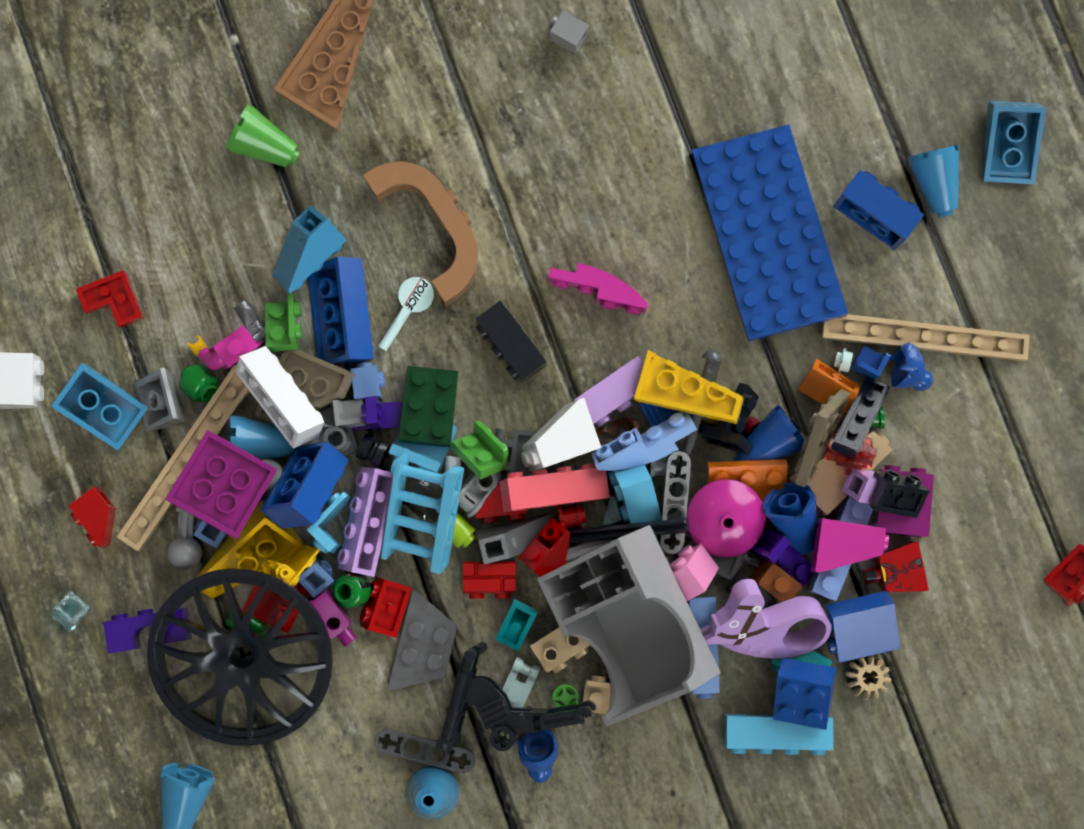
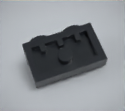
M886 470V472L875 471L873 476L880 483L869 506L874 511L917 518L930 492L922 484V480L912 474L902 476L891 470Z

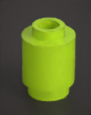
M459 513L456 516L452 543L457 548L463 546L466 549L475 540L476 537L473 534L476 529Z

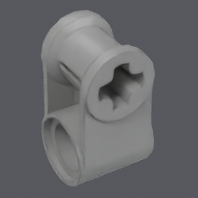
M324 423L320 436L303 445L327 441L339 452H343L350 447L352 438L348 431ZM341 433L343 436L342 443L334 446L332 442L333 436Z
M474 472L469 474L461 485L458 505L466 512L468 518L478 512L486 498L496 487L498 482L496 473L485 477V487L480 485L479 478Z

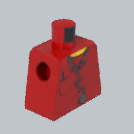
M918 541L883 552V555L874 557L875 567L862 570L865 584L879 582L881 592L929 591Z

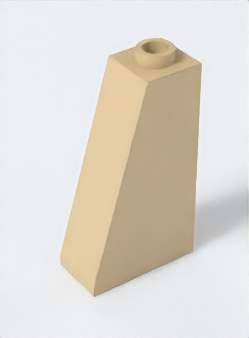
M874 431L869 433L856 459L836 451L821 459L817 465H813L817 467V470L807 485L810 486L816 496V508L821 512L822 517L827 516L847 496L842 489L852 467L872 471L893 450L889 446V440L883 434H876ZM795 473L789 476L787 482H796L798 474Z

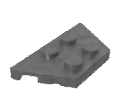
M412 590L388 685L389 690L442 679L446 676L458 626L427 601L419 592Z

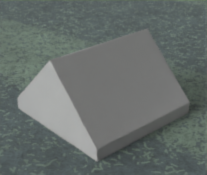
M160 368L134 383L137 399L148 407L142 416L146 432L185 422L174 374L166 368Z

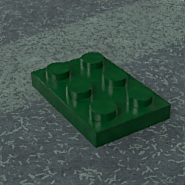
M407 366L399 442L451 448L459 371Z

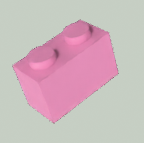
M701 543L694 547L688 545L678 553V559L670 565L686 601L705 592L719 569Z

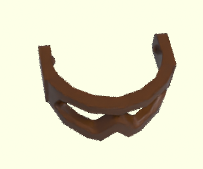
M622 418L613 421L611 429L607 426H602L596 430V434L598 437L603 432L615 436L618 425L628 423L629 431L637 428L639 431L640 427L633 418Z

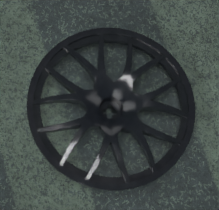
M232 568L216 570L195 577L183 584L161 606L151 626L147 644V661L151 681L165 707L178 721L193 732L207 739L229 745H261L286 737L299 729L319 708L329 688L332 676L333 655L330 637L317 610L306 597L288 583L275 576L249 569ZM230 583H243L262 587L244 616ZM223 584L232 615L233 630L221 628L212 619L202 600L200 591ZM266 589L290 602L281 618L268 632L255 633L251 626L254 611ZM192 596H194L196 607L204 626L174 616L181 605ZM294 607L304 617L312 631L309 633L276 636ZM172 623L206 640L212 649L209 652H188L165 645L169 624ZM315 639L318 663L288 664L276 661L269 651L283 645ZM243 645L248 646L249 651L247 654L242 653L243 648L241 647ZM164 653L193 665L170 678L165 664ZM317 670L315 683L309 695L285 675ZM203 671L217 673L216 683L189 704L181 698L173 686L174 683ZM261 678H270L302 700L303 703L286 717L266 696L260 685ZM236 685L245 694L247 728L222 725L227 694ZM217 695L215 722L193 710ZM256 702L279 721L254 728Z

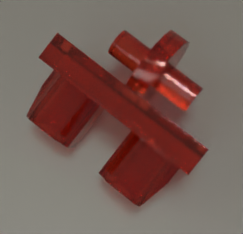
M835 431L827 445L824 459L835 461V465L844 466L845 475H850L852 468L862 470V467L871 469L873 460L877 455V448H873L872 438L866 437L856 459L830 449L838 431Z

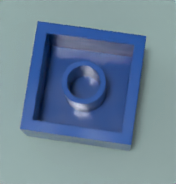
M783 658L777 676L773 720L826 730L831 712L836 668Z

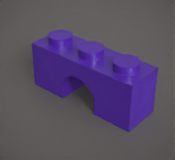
M179 608L174 616L189 621L188 608ZM153 609L137 611L138 616L128 618L127 613L111 616L112 621L103 622L108 654L141 648L140 633L145 627L152 626L157 613H154ZM172 623L169 624L165 644L192 639L191 632Z

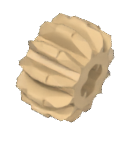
M871 655L866 657V661L863 657L858 658V665L850 662L848 665L853 669V673L845 672V676L853 679L846 683L849 688L855 687L853 695L858 696L862 693V698L868 700L870 693L873 698H879L878 689L884 693L887 692V688L882 684L883 682H891V678L884 677V674L890 670L888 667L881 668L883 664L882 659H877L874 662V657ZM865 672H872L873 675H870V677H873L871 682L863 681L866 679L863 677Z

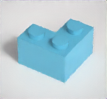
M645 465L608 472L611 486L614 487L617 500H622L623 506L619 507L624 522L640 523L662 520L653 482Z

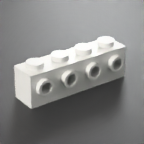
M264 346L239 356L236 374L291 447L294 449L318 438L324 425L322 415L313 408L306 394L301 392L296 386L292 376L286 373L276 355L272 354Z

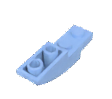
M675 413L668 420L649 428L643 434H640L637 428L624 432L620 437L608 444L602 445L601 448L591 454L599 471L638 467L678 451L676 441L696 431L697 428L689 413Z

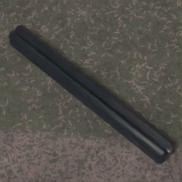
M682 518L568 529L570 532L569 544L615 540L648 525L651 526L655 536L689 532L690 526L688 519Z

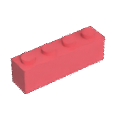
M595 463L581 465V470L572 471V466L556 468L557 473H548L547 469L532 471L531 476H523V472L507 474V479L499 481L503 512L600 501L610 498L606 471H599Z

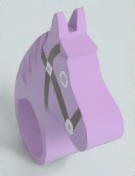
M743 579L733 586L725 606L715 614H711L710 624L700 629L703 636H705L707 645L720 644L741 654L775 659L795 657L819 648L829 638L831 624L819 601L808 596L795 597L762 609L765 601L756 581L753 579ZM815 618L808 627L799 631L788 632V629L796 622Z

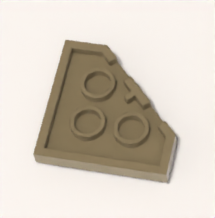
M298 349L283 351L279 360L280 365L286 373L292 376L296 386L301 392L306 394L308 401L315 410L332 404L333 400L344 399L355 376L350 371ZM259 404L255 416L273 423Z
M840 389L834 396L831 395L826 404H822L818 413L815 412L809 424V427L813 428L811 435L806 437L802 446L805 454L803 459H799L795 468V473L798 474L795 484L805 488L814 477L817 467L813 465H817L822 455L825 454L832 439V435L829 433H833L837 423L839 424L850 392Z

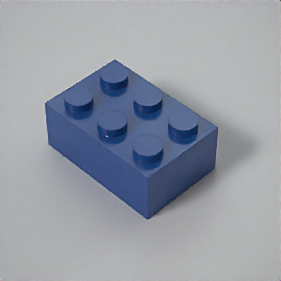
M859 170L833 205L836 210L894 251L908 238L924 216L917 205L910 201L905 202L898 197L899 194L893 188L884 187L877 182V178L867 171L863 172L862 170Z
M327 441L296 447L260 511L282 529L314 525L319 520L321 510L326 501L331 498L335 484L343 476L348 459Z

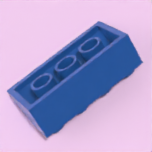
M335 257L327 260L320 270L308 277L316 356L335 366L354 365L372 360L374 355L362 258Z

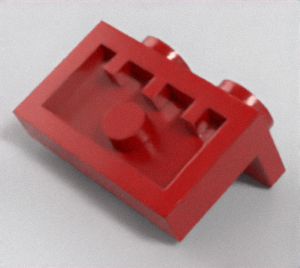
M1080 543L1043 579L1048 587L1064 599V604L1068 607L1073 603L1079 604L1084 599V546Z
M376 576L374 581L370 583V598L360 612V626L367 630L396 638L412 588Z

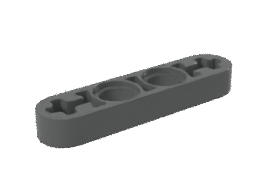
M393 729L381 730L374 740L376 749L381 753L458 773L469 772L475 764L474 753L460 746H454L453 750L455 752L453 756L461 757L462 753L467 754V759L471 760V763L465 764L464 768L459 767L460 762L451 760V765L446 764L450 753L446 752L447 745L443 743L442 747L445 751V758L439 762L434 761L430 756V751L433 747H436V740ZM386 734H390V739L397 742L399 741V736L404 737L400 745V752L395 751L397 745L390 744L387 748H384L380 737L384 738ZM409 740H415L419 743L420 750L415 755H410L405 751V744Z

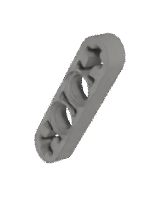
M677 451L668 457L662 520H668L667 512L672 508L679 509L682 513V518L687 516L691 460L685 452ZM677 456H681L682 460L687 462V465L681 468V475L686 474V480L678 477L670 479V473L676 475V466L671 465V463L677 460ZM674 482H679L684 486L685 491L680 497H674L669 492V487ZM685 533L675 534L676 540H680V545H675L674 550H670L669 545L664 542L665 539L670 538V534L661 535L660 543L665 552L676 554L681 551L684 545Z

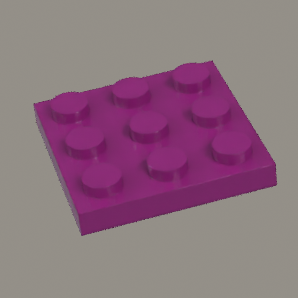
M207 430L165 500L237 540L278 469Z

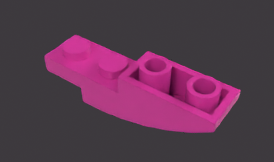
M580 263L577 264L576 273L550 267L548 282L553 283L552 286L555 288L566 290L567 287H573L578 289L577 292L592 295L593 292L598 293L596 303H600V307L604 309L615 310L616 307L626 309L625 312L632 315H640L641 312L646 313L648 303L629 285L605 271Z

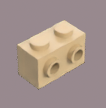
M557 627L530 645L545 671L548 673L552 670L554 674L568 666L565 661L574 656L577 660L589 652L587 647L590 646L588 642L579 637H564L560 627Z

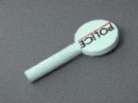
M411 277L401 284L398 298L403 307L378 347L386 352L410 313L423 312L432 305L434 291L426 279Z

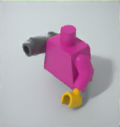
M247 300L233 308L243 325L212 348L208 349L201 336H196L198 341L194 344L187 342L193 354L199 356L210 369L218 370L223 367L226 370L239 360V356L253 351L264 342L262 338L265 335L266 327L261 325L255 307L249 304Z

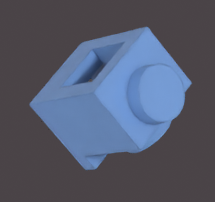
M317 555L316 561L312 566L304 569L298 581L313 597H316L334 581L332 578L334 575L332 567L327 561L321 560Z

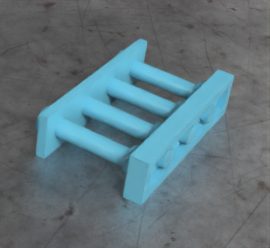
M404 453L394 460L391 466L393 481L386 528L381 546V559L386 560L395 550L428 558L429 562H431L430 572L441 574L449 565L464 468L454 465L444 474H439L408 466L410 454ZM406 476L439 484L443 488L442 497L436 499L404 491ZM403 501L436 509V512L439 513L438 522L433 524L402 516ZM399 526L432 534L435 538L434 546L428 548L397 540Z

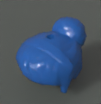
M910 342L905 343L895 354L890 356L889 360L896 362L891 375L892 387H913L917 391H925L931 387L933 382L932 374L930 371L925 370L924 358L918 351L917 346Z
M549 729L526 733L525 736H522L516 742L519 760L528 769V775L536 783L546 782L552 775V765L558 754V741L554 733Z

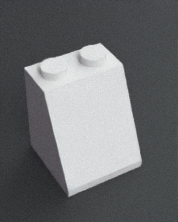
M0 352V409L41 408V401L44 400V388L41 386L44 363L41 357L33 353Z
M584 398L564 405L521 447L523 451L521 453L522 462L526 468H529L530 472L601 448Z

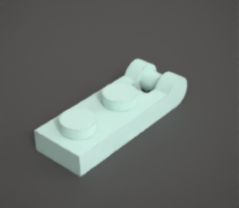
M519 657L516 658L502 689L506 692L513 707H524L541 667L536 665L532 667L523 663L524 660ZM519 672L528 676L525 683L516 679Z

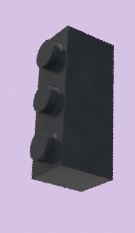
M501 300L476 318L478 326L475 329L483 340L488 338L494 346L490 349L498 360L503 358L509 365L506 370L514 381L519 379L521 383H524L547 366V361Z

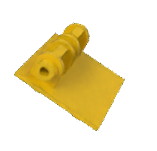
M303 544L283 564L271 559L264 561L262 571L294 587L298 583L299 576L304 569L309 568L316 561V555L320 550Z

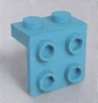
M453 425L451 444L457 432L455 425ZM398 437L396 444L392 443L389 454L394 457L393 461L404 453L410 454V464L418 466L419 469L440 474L445 456H447L450 448L401 443Z
M345 492L333 495L327 502L329 507L321 514L319 520L307 529L315 538L312 543L323 553L331 552L336 554L343 547L324 528L352 500V497Z

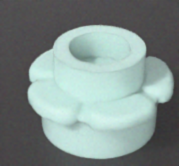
M846 348L843 349L842 353L837 352L834 367L838 368V372H849L853 353L846 351Z

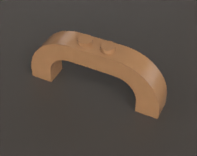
M409 162L385 163L363 174L365 182L378 202L395 192L403 190L416 192L426 200L456 247V257L452 266L446 272L431 281L432 285L446 307L462 297L470 288L476 276L478 249L474 234L469 227V224L472 222L464 210L460 212L455 204L458 201L450 189L446 191L440 181L430 171Z

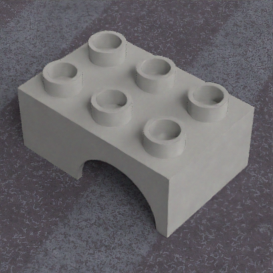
M650 525L607 543L537 578L564 637L576 636L588 642L599 654L607 669L612 696L609 709L602 716L606 727L687 694L721 673Z

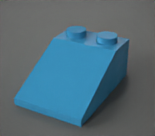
M988 101L984 137V182L1035 184L1046 108L1040 103Z
M84 362L81 363L51 406L116 450L120 449L148 409L146 405Z

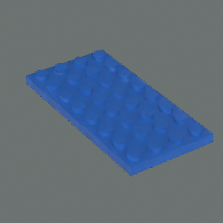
M790 125L692 149L691 154L747 341L750 342L847 316L846 304Z

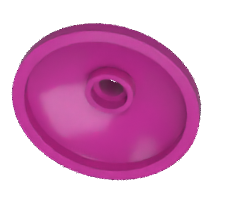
M731 479L716 480L700 488L692 497L686 516L690 526L689 534L695 544L701 543L710 555L725 558L738 556L750 550L759 541L766 521L763 503L757 493L748 485ZM726 518L733 520L730 526L723 525Z

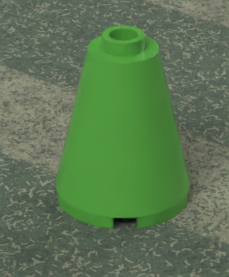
M248 104L229 137L226 150L282 167H287L288 164L294 165L300 154L296 150L298 145L257 109Z

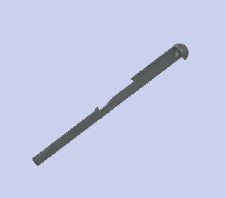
M708 350L702 355V358H706L702 378L716 383L722 358L717 351ZM691 415L697 430L685 437L682 452H685L688 456L695 444L703 416ZM681 456L675 478L678 477L685 480L686 474L681 475V468L686 466L687 462H684ZM674 482L671 495L680 497L683 484ZM677 508L670 509L667 514L676 512ZM659 535L658 543H659V545H660V547H661V543H660L661 535ZM665 539V544L668 545L669 539Z

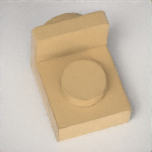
M592 675L591 680L585 679L583 702L586 700L595 702L597 708L594 711L592 710V712L605 714L609 709L611 683L607 682V677Z

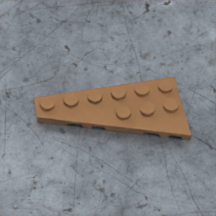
M333 0L274 87V91L336 131L339 130L374 0Z

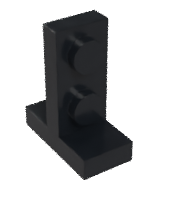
M739 383L735 393L743 396L744 400L737 424L720 421L718 427L700 423L698 434L708 444L749 455L753 445L741 432H743L759 396L749 385Z

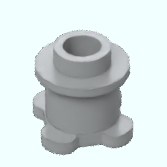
M670 455L650 463L651 478H654V475L666 476L667 461ZM677 460L672 461L671 465L676 466L677 471Z

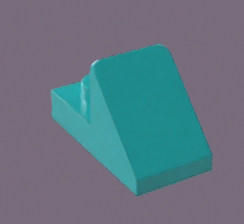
M514 599L495 640L519 651L538 610Z

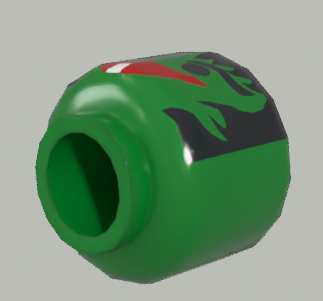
M358 573L340 576L332 587L334 600L344 608L359 607L364 605L370 598V582L364 575Z

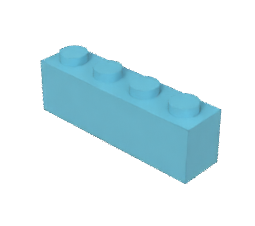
M724 714V747L731 749V753L745 754L746 749H757L758 754H773V749H782L783 754L790 755L799 754V750H810L811 755H826V750H833V718L829 717L827 729L823 730L773 720V715Z

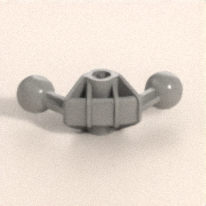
M264 459L262 461L278 469L264 492L269 493L280 478L283 469L276 461ZM176 507V512H179L178 536L170 543L167 555L174 567L187 570L199 563L202 549L198 541L193 538L194 516Z

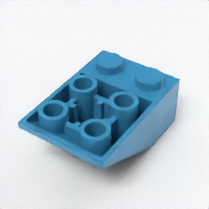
M310 205L292 222L272 277L291 294L294 290L301 288L305 280L312 273L320 270L324 262L331 255L339 252L342 244L347 240L325 216Z

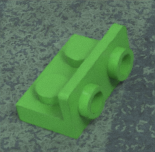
M288 293V301L265 303L266 347L270 352L299 349L298 339H302L303 334L301 323H298V317H302L301 303L296 302L293 293Z
M480 420L474 422L473 433L452 441L451 449L479 479L495 474L507 467V457L509 454L507 446Z

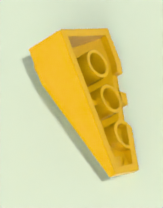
M261 501L254 509L237 540L229 536L198 576L216 570L232 568L263 572L262 564L264 561L271 559L284 563L303 546V542L292 527L282 529L260 511L265 503ZM230 583L232 589L240 585V583ZM223 584L201 592L213 599L225 593Z

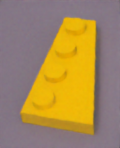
M650 350L647 352L634 396L637 402L734 424L738 422L744 400L743 396L715 382H710L700 377L699 374L688 371Z

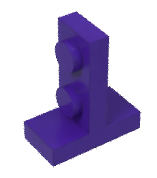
M376 396L365 397L366 404H361L362 420H365V423H367V426L352 427L351 430L399 429L403 403H381Z
M764 528L759 541L750 551L761 556L766 561L774 563L804 587L814 574V572H810L811 563L789 545L791 542L787 538Z

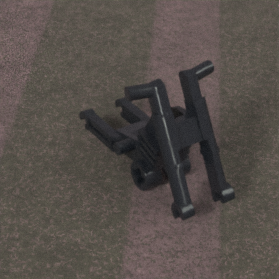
M480 642L464 652L450 703L445 710L447 714L441 737L436 743V749L440 750L443 747V743L447 745L446 752L450 753L454 746L461 742L460 733L466 710H469L468 703L476 707L485 728L491 729L490 743L498 751L509 750L518 740L520 734L584 724L585 718L591 717L593 714L592 710L594 711L597 706L595 702L586 700L579 704L547 709L532 708L531 706H526L525 708L513 707L506 692L493 679L487 676H476L479 655L488 648L485 642Z

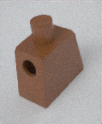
M763 559L758 564L760 565L759 568H755L748 577L755 580L758 586L769 593L777 601V604L797 597L803 588L798 581L777 565Z

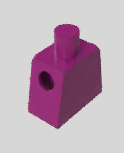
M328 587L316 597L312 596L308 599L323 620L330 640L337 637L342 645L346 647L357 638L349 628L352 622L351 617L342 606L337 604ZM335 617L339 622L332 624L328 619Z

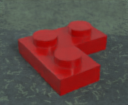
M124 270L76 289L86 314L110 305L117 326L120 328L144 319L127 273Z

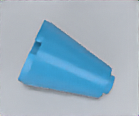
M959 145L907 157L932 214L938 213V217L953 215V209L958 208Z
M230 415L229 442L258 459L271 460L290 456L293 450H295L276 425Z
M179 763L166 764L162 767V829H192L214 784L215 777L212 778L213 773L210 770L188 763L187 768H178Z
M427 766L418 770L409 780L406 792L407 801L411 809L418 816L429 820L441 819L450 814L455 808L459 799V786L449 770ZM426 796H431L434 800H430Z

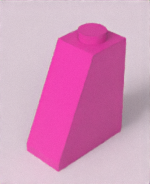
M824 518L818 519L810 572H824L883 555V551L887 550L889 536L885 535L886 528Z

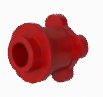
M575 503L573 507L562 508L561 505L557 506L559 523L564 528L579 526V529H581L582 523H586L584 507L579 508L578 503Z

